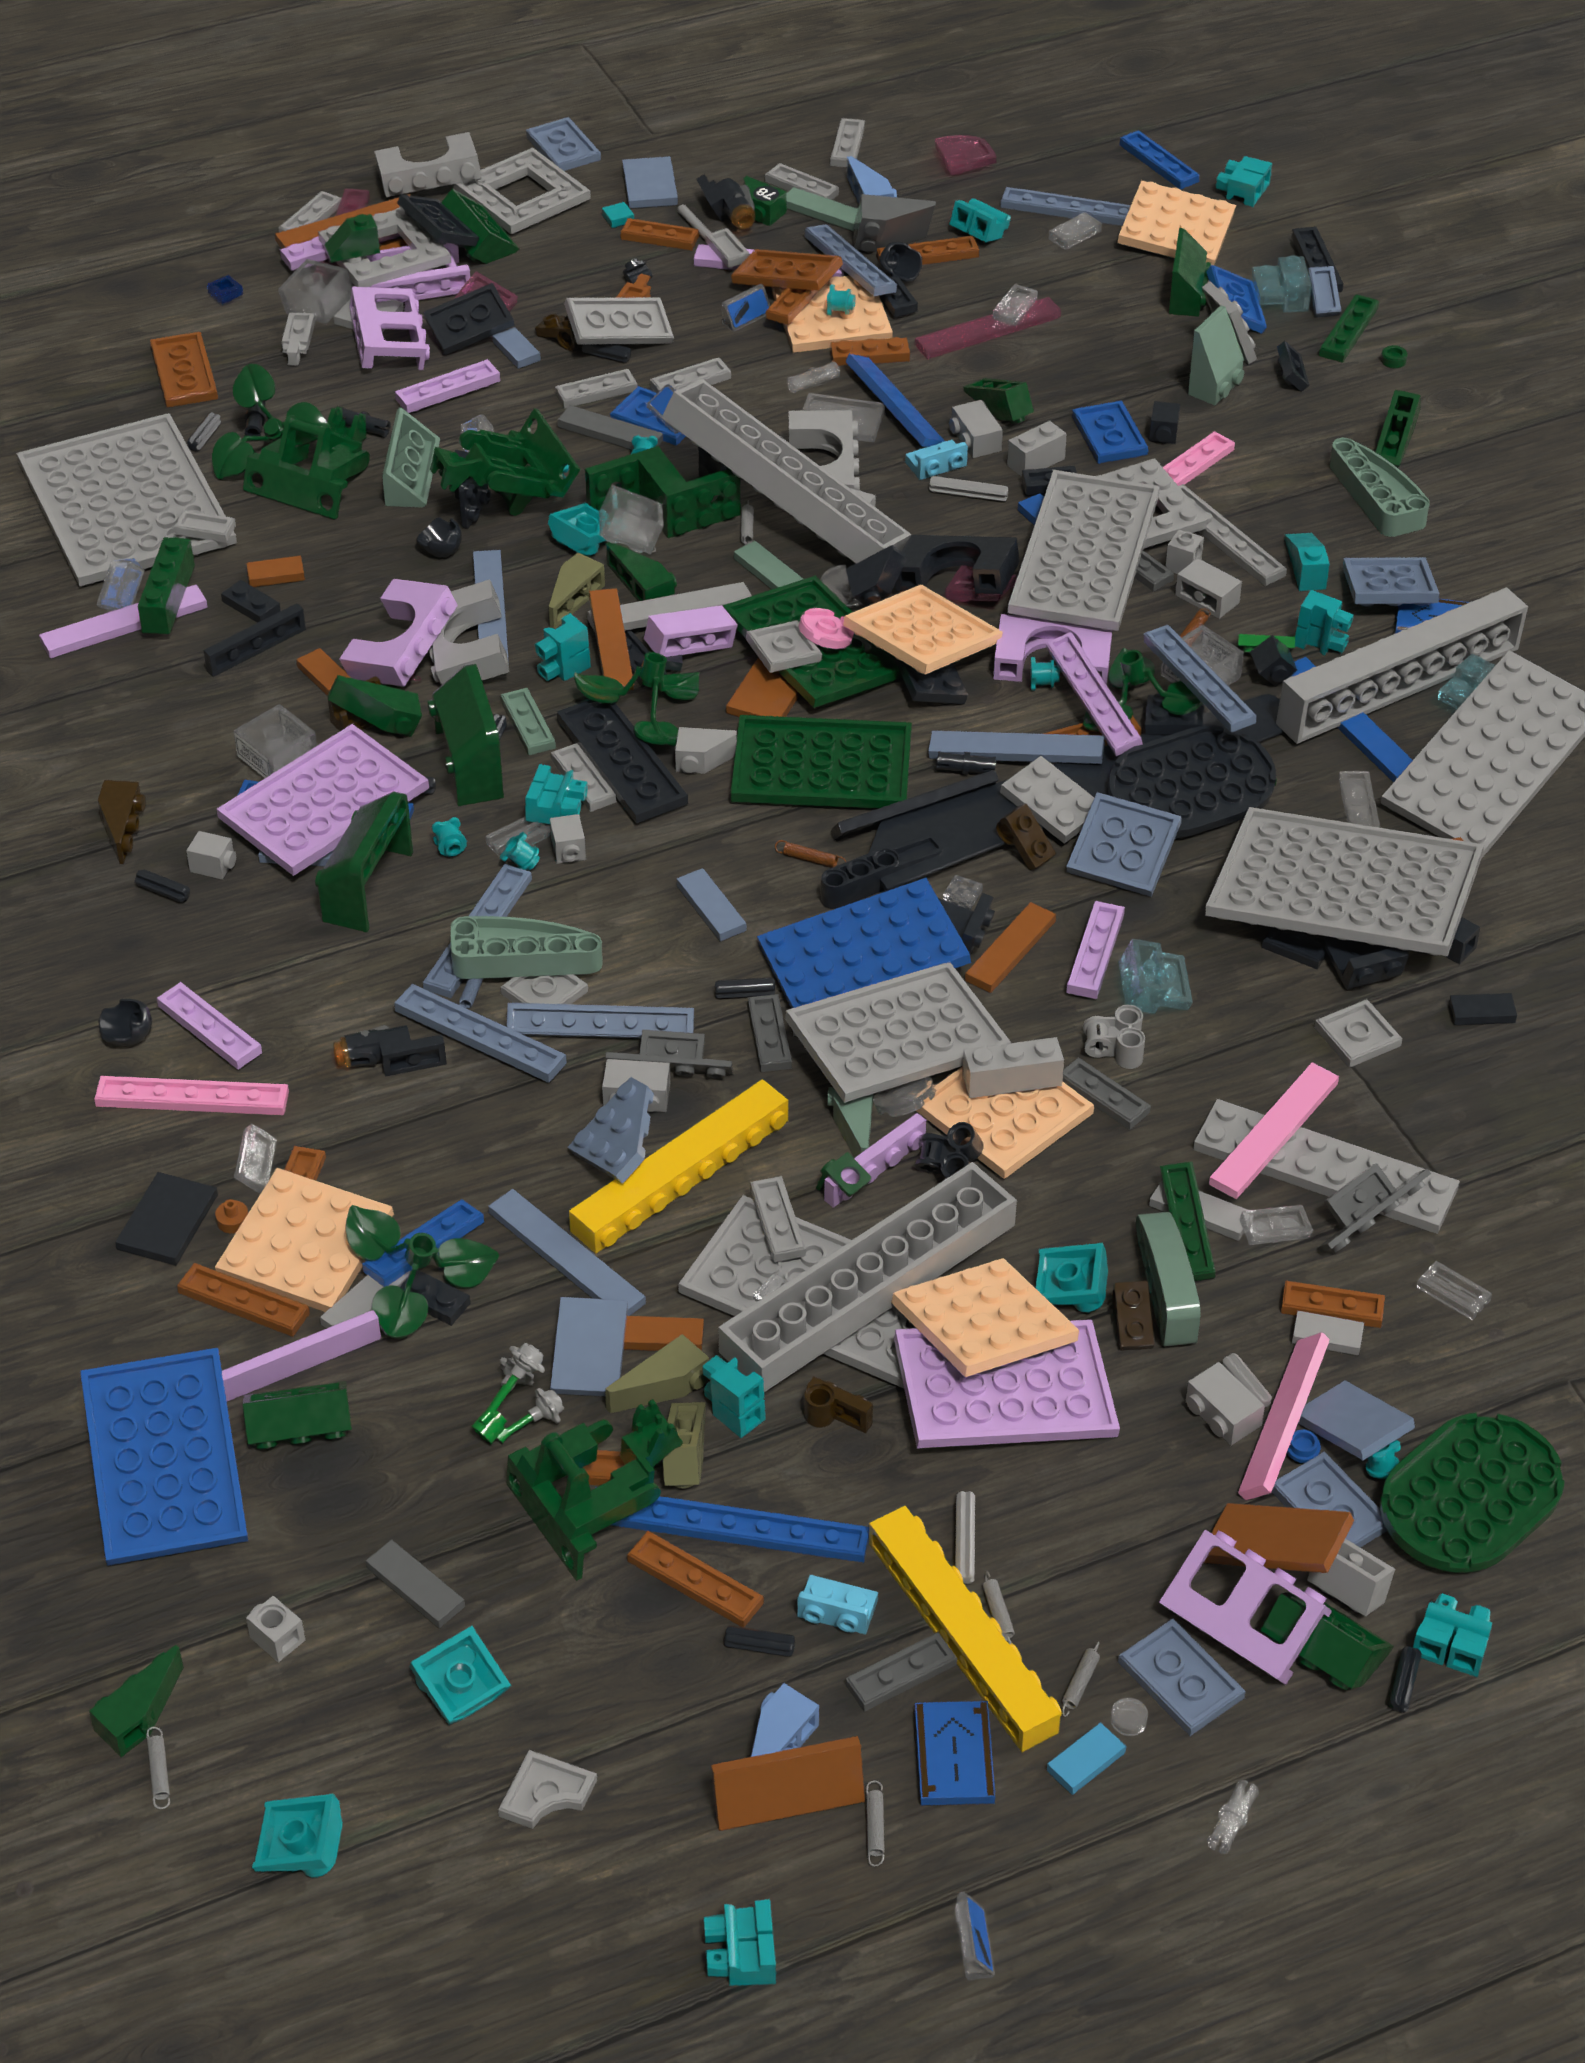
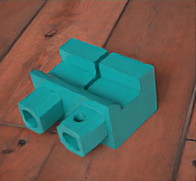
M1244 156L1241 162L1229 160L1225 167V173L1220 172L1217 176L1216 189L1226 191V199H1231L1234 195L1245 198L1244 205L1254 207L1270 184L1272 163Z
M972 198L969 203L958 200L954 204L950 225L984 242H989L1002 238L1004 230H1007L1009 227L1011 216L975 198Z
M1310 590L1300 608L1295 635V647L1304 649L1308 644L1320 648L1319 651L1324 656L1329 649L1343 653L1348 645L1349 635L1341 633L1337 629L1348 632L1354 614L1341 610L1342 601Z
M571 613L561 618L562 626L557 629H543L544 639L535 643L537 655L542 660H545L537 665L538 673L547 681L556 676L566 681L574 677L575 672L581 673L591 668L588 629Z
M539 764L525 798L526 821L550 824V818L580 815L581 801H585L588 794V782L574 780L573 770L567 771L565 776L551 773V766Z
M717 1355L703 1365V1375L710 1379V1382L704 1388L705 1397L712 1401L713 1415L740 1438L766 1420L763 1377L755 1371L746 1377L738 1371V1360L736 1357L727 1363Z
M1441 1593L1435 1603L1429 1602L1423 1622L1416 1633L1413 1648H1418L1421 1651L1422 1659L1443 1665L1450 1643L1453 1641L1446 1667L1478 1677L1492 1627V1622H1489L1490 1610L1475 1605L1471 1607L1469 1615L1456 1611L1458 1601L1452 1596Z
M770 1899L755 1901V1907L736 1909L733 1905L724 1904V1914L704 1917L705 1943L726 1941L727 1949L706 1950L708 1976H729L730 1986L776 1984V1961Z

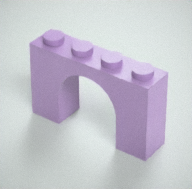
M393 579L380 599L390 618L413 621V623L402 635L389 641L373 642L352 639L339 658L347 674L353 679L364 681L377 676L381 683L405 686L458 606L446 585Z
M1001 614L999 630L1003 634L997 640L994 679L1022 682L1024 662L1027 656L1035 650L1047 648V642L1072 632L1107 685L1112 630L1028 616Z

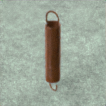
M1200 609L1181 633L1180 637L1188 645L1211 615L1210 611L1207 616L1201 610L1209 611L1208 609Z
M780 840L775 844V849L778 853L782 852L777 850L776 845L779 842H786L784 846L785 855L829 867H835L838 858L844 859L838 855L792 844L784 840Z

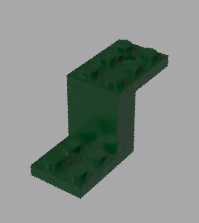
M659 446L585 469L586 503L604 514L640 502L668 539L741 516L740 478L735 476L731 469L686 482ZM617 482L614 488L609 489L612 483ZM718 495L717 499L711 502L713 497Z

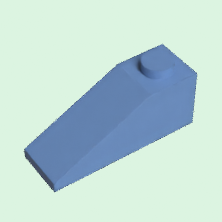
M847 157V179L858 203H860L862 194L897 197L896 189H892L888 179L854 157Z
M785 1683L775 1693H769L760 1708L761 1714L751 1757L801 1747L819 1726V1705Z

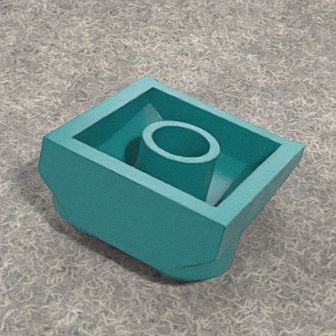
M587 503L549 515L548 525L552 531L551 535L559 544L566 545L575 550L576 553L587 557L598 552L599 543L625 530V525L606 516Z
M1103 1243L1039 1249L1040 1259L1036 1289L1051 1304H1073L1081 1312H1091L1098 1309L1104 1303L1108 1265L1106 1249Z
M473 1626L413 1660L409 1666L415 1675L417 1686L428 1694L448 1724L467 1718L496 1700L511 1687V1684Z
M334 1794L266 1801L256 1859L253 1862L252 1868L255 1871L302 1870L309 1877H320L329 1872L336 1862L343 1825L340 1802Z

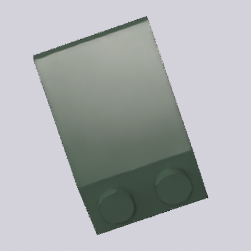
M1223 305L1218 307L1194 330L1188 395L1212 405H1216L1223 397H1227L1230 390L1236 384L1239 385L1244 377V370H1242L1244 358L1227 309Z

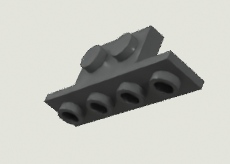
M642 1029L640 1054L606 1052V1060L670 1063V1071H675V1074L685 1077L694 1076V1073H704L710 1078L723 1079L725 1075L733 1076L734 1071L732 1061L703 1059L705 1034Z
M1377 1163L1370 1166L1324 1201V1204L1342 1229L1318 1246V1249L1321 1252L1330 1249L1337 1252L1351 1242L1348 1238L1349 1235L1356 1230L1362 1233L1376 1223L1373 1217L1381 1211L1386 1215L1401 1204L1398 1198L1406 1192L1411 1196L1425 1186L1422 1180L1431 1174L1428 1168L1415 1173L1395 1188Z

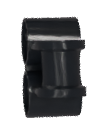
M966 1122L954 1124L949 1129L947 1136L932 1133L922 1134L920 1141L923 1143L920 1158L915 1162V1167L926 1173H943L947 1179L957 1169L970 1164L969 1160L978 1158L984 1149V1143L975 1129ZM971 1137L967 1144L960 1145L965 1138Z

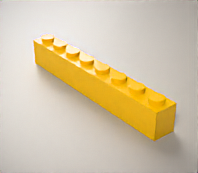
M760 1080L644 1159L623 1184L613 1180L569 1210L570 1232L595 1254L605 1247L613 1245L625 1233L636 1229L644 1220L654 1213L661 1212L667 1204L679 1196L687 1194L692 1187L702 1180L710 1178L715 1171L725 1164L736 1160L741 1153L751 1146L758 1145L767 1135L781 1129L788 1122V1099L766 1081Z
M903 1506L870 1522L869 1545L934 1633L939 1632L957 1657L959 1668L984 1701H988L989 1709L1020 1751L1024 1752L1058 1734L1060 1717L1062 1716L1058 1702L1053 1697L1047 1696L1042 1689L1037 1674L1033 1670H1028L1023 1664L1017 1647L1012 1643L1008 1644L1002 1636L998 1622L993 1617H988L983 1610L978 1595L967 1589L959 1570L955 1566L951 1567L946 1561L941 1546L937 1541H932L926 1534L921 1519L918 1516H913L908 1508Z

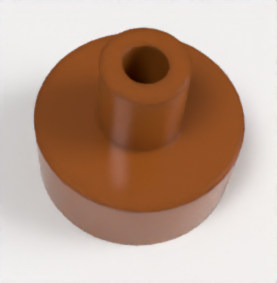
M226 1200L218 1206L215 1212L218 1228L225 1233H236L248 1215V1208L240 1201Z

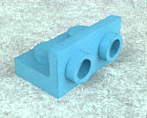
M953 440L944 441L905 454V463L919 480L967 466L968 446L965 442L956 444Z
M810 1575L804 1592L801 1591L798 1596V1617L804 1618L811 1623H823L839 1627L846 1632L866 1634L878 1601V1592Z

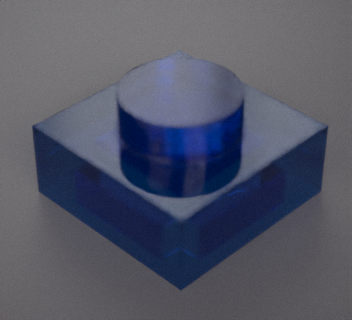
M229 275L207 284L208 293L222 304L243 295L242 285Z

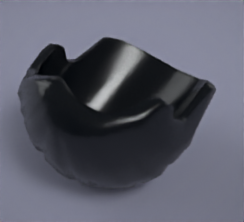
M892 242L882 251L880 266L889 278L898 276L902 282L914 281L922 269V256L920 252L912 249L907 243Z
M437 517L417 536L416 541L430 555L437 558H446L458 550L462 541V532L458 523L452 518L449 520L450 522H447Z
M120 999L119 1004L115 1007L102 1010L98 1020L99 1032L103 1040L114 1045H135L143 1041L151 1030L152 1017L149 1008L139 1000Z

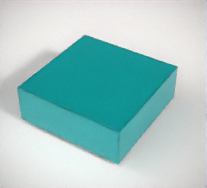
M625 202L602 208V216L612 228L625 225L628 218L634 219L633 212Z

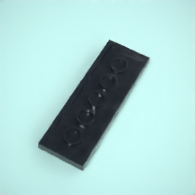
M590 699L557 711L558 722L574 743H577L590 759L636 824L688 804L686 792L650 746L635 735L634 726L615 702L602 703Z

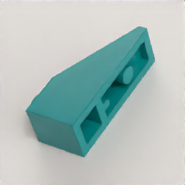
M1312 533L1285 534L1284 539L1299 591L1325 590L1330 566L1325 546Z

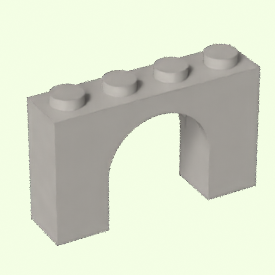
M470 133L447 136L448 152L440 158L426 162L404 160L401 157L398 146L374 151L385 196L390 197L480 179L481 172L478 156Z
M852 410L789 411V444L796 449L817 448L834 453L838 456V459L820 467L850 489L860 491L859 477H854V474H859V458H854V456H858V440H853V437H858V421L852 420Z
M491 580L451 591L458 606L433 642V647L429 648L432 662L435 664L431 666V670L436 683L441 682L443 685L463 666L471 664L477 665L481 680L508 673L507 653L498 634L469 643H453L457 636L466 629L502 617L499 598Z

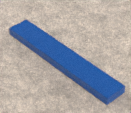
M849 353L846 359L848 366L921 446L930 447L945 441L869 357Z

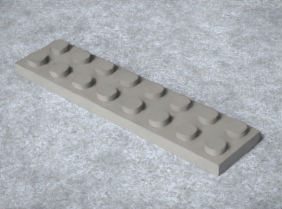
M1217 1099L1194 1142V1151L1225 1161L1265 1115ZM1300 1127L1260 1173L1330 1197L1376 1163L1395 1188L1415 1173L1425 1169ZM1430 1171L1431 1174L1422 1180L1425 1184L1422 1189L1411 1196L1406 1192L1398 1198L1401 1204L1384 1216L1438 1234L1458 1191L1460 1181Z

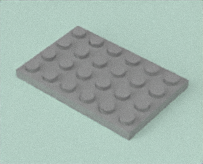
M951 963L936 965L786 1010L785 1016L789 1026L844 1103L963 1066L965 1049L1011 1043Z

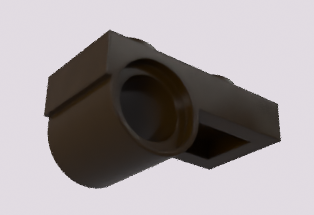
M549 314L543 318L540 324L534 327L538 337H556L559 344L566 350L571 351L579 345L576 342L568 315L557 316V314Z
M1027 803L1011 811L996 824V831L999 837L1006 844L1015 845L1029 870L1036 869L1056 854Z
M1148 1281L1114 1283L1112 1307L1114 1318L1117 1321L1119 1350L1153 1349L1154 1336Z
M813 1376L805 1390L804 1416L807 1423L813 1427L823 1428L829 1426L834 1420H838L866 1434L873 1424V1403L863 1396L854 1395L839 1388L830 1381H824Z

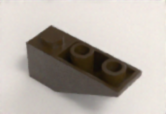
M104 780L98 798L101 820L119 864H124L127 853L132 852L133 833L138 832L139 814L145 810L146 799L145 795L140 792L139 782Z

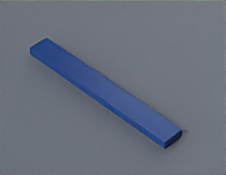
M1307 657L1296 660L1294 663L1297 671L1289 677L1296 676L1316 666ZM1364 712L1341 722V725L1337 727L1393 783L1413 761Z
M659 1496L653 1504L611 1524L612 1526L862 1563L865 1561L869 1541V1527L662 1496Z

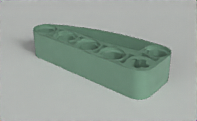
M1338 438L1333 441L1329 464L1330 469L1381 534L1394 537L1426 527L1430 501L1411 479L1376 452L1349 438Z
M464 916L455 919L451 923L452 970L461 979L591 974L599 971L603 965L601 938L594 933L575 927L535 919L499 916Z
M1170 1212L1138 1214L1136 1216L1137 1238L1162 1346L1196 1344L1200 1325V1302L1189 1259L1176 1222Z

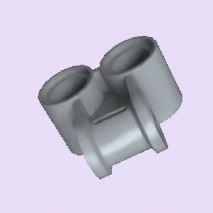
M1127 1004L1117 1008L1115 1017L1092 1016L1085 1020L1083 1024V1031L1087 1035L1084 1045L1085 1052L1089 1056L1096 1058L1115 1057L1116 1063L1126 1069L1139 1067L1143 1062L1145 1035L1141 1031L1142 1011L1134 1005ZM1097 1025L1100 1026V1030H1099L1098 1032H1097ZM1096 1042H1099L1098 1049L1096 1048Z

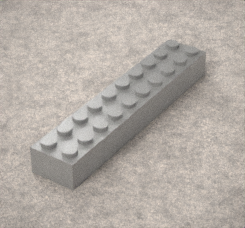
M700 379L673 392L662 418L674 430L683 433L694 445L703 448L711 454L714 460L723 463L731 469L735 476L743 478L753 486L755 491L767 496L778 508L787 511L795 517L798 523L807 526L816 533L818 538L827 541L835 547L838 553L858 563L890 545L895 546L902 552L911 536L908 531L705 380Z
M1506 587L1430 620H1425L1418 625L1404 629L1387 638L1380 639L1363 648H1358L1351 653L1337 657L1320 666L1313 667L1296 676L1289 677L1283 681L1276 724L1298 744L1341 725V722L1363 712L1368 714L1504 656L1509 650L1512 652L1518 650L1528 606Z
M971 1162L719 1326V1353L727 1361L736 1357L738 1360V1371L746 1377L753 1371L763 1377L764 1392H766L894 1306L891 1303L893 1293L936 1279L1014 1227L1017 1200L976 1164Z

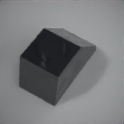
M890 545L845 569L853 598L867 607L890 595L907 560L906 554L895 546Z

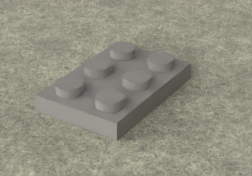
M1211 281L1208 282L1202 289L1211 312L1213 313L1221 305L1226 307L1243 358L1248 364H1251L1257 359L1254 352L1256 345L1247 333L1250 329L1241 317L1243 311L1240 305L1235 300L1231 302L1222 287L1217 288Z
M1042 756L1004 782L1000 789V793L1018 807L1027 803L1037 822L1064 844L1081 832L1094 800L1092 795Z

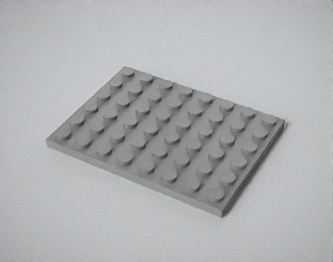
M170 413L17 453L20 467L79 587L112 578L115 567L134 571L152 567L163 537L191 539L193 555L237 543L234 530L227 543L175 534L174 526L183 510L226 516Z
M1249 807L1206 904V916L1217 917L1221 920L1241 921L1251 925L1259 924L1276 927L1281 930L1288 929L1306 932L1310 935L1336 937L1340 940L1360 941L1370 945L1395 947L1400 950L1425 952L1430 955L1448 956L1483 856L1484 844Z

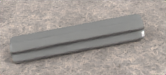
M932 476L929 484L931 492L1001 502L1007 500L1009 491L1008 487L1003 485Z
M960 1491L956 1495L955 1567L961 1573L963 1583L966 1584L973 1583L975 1575V1495L971 1491Z

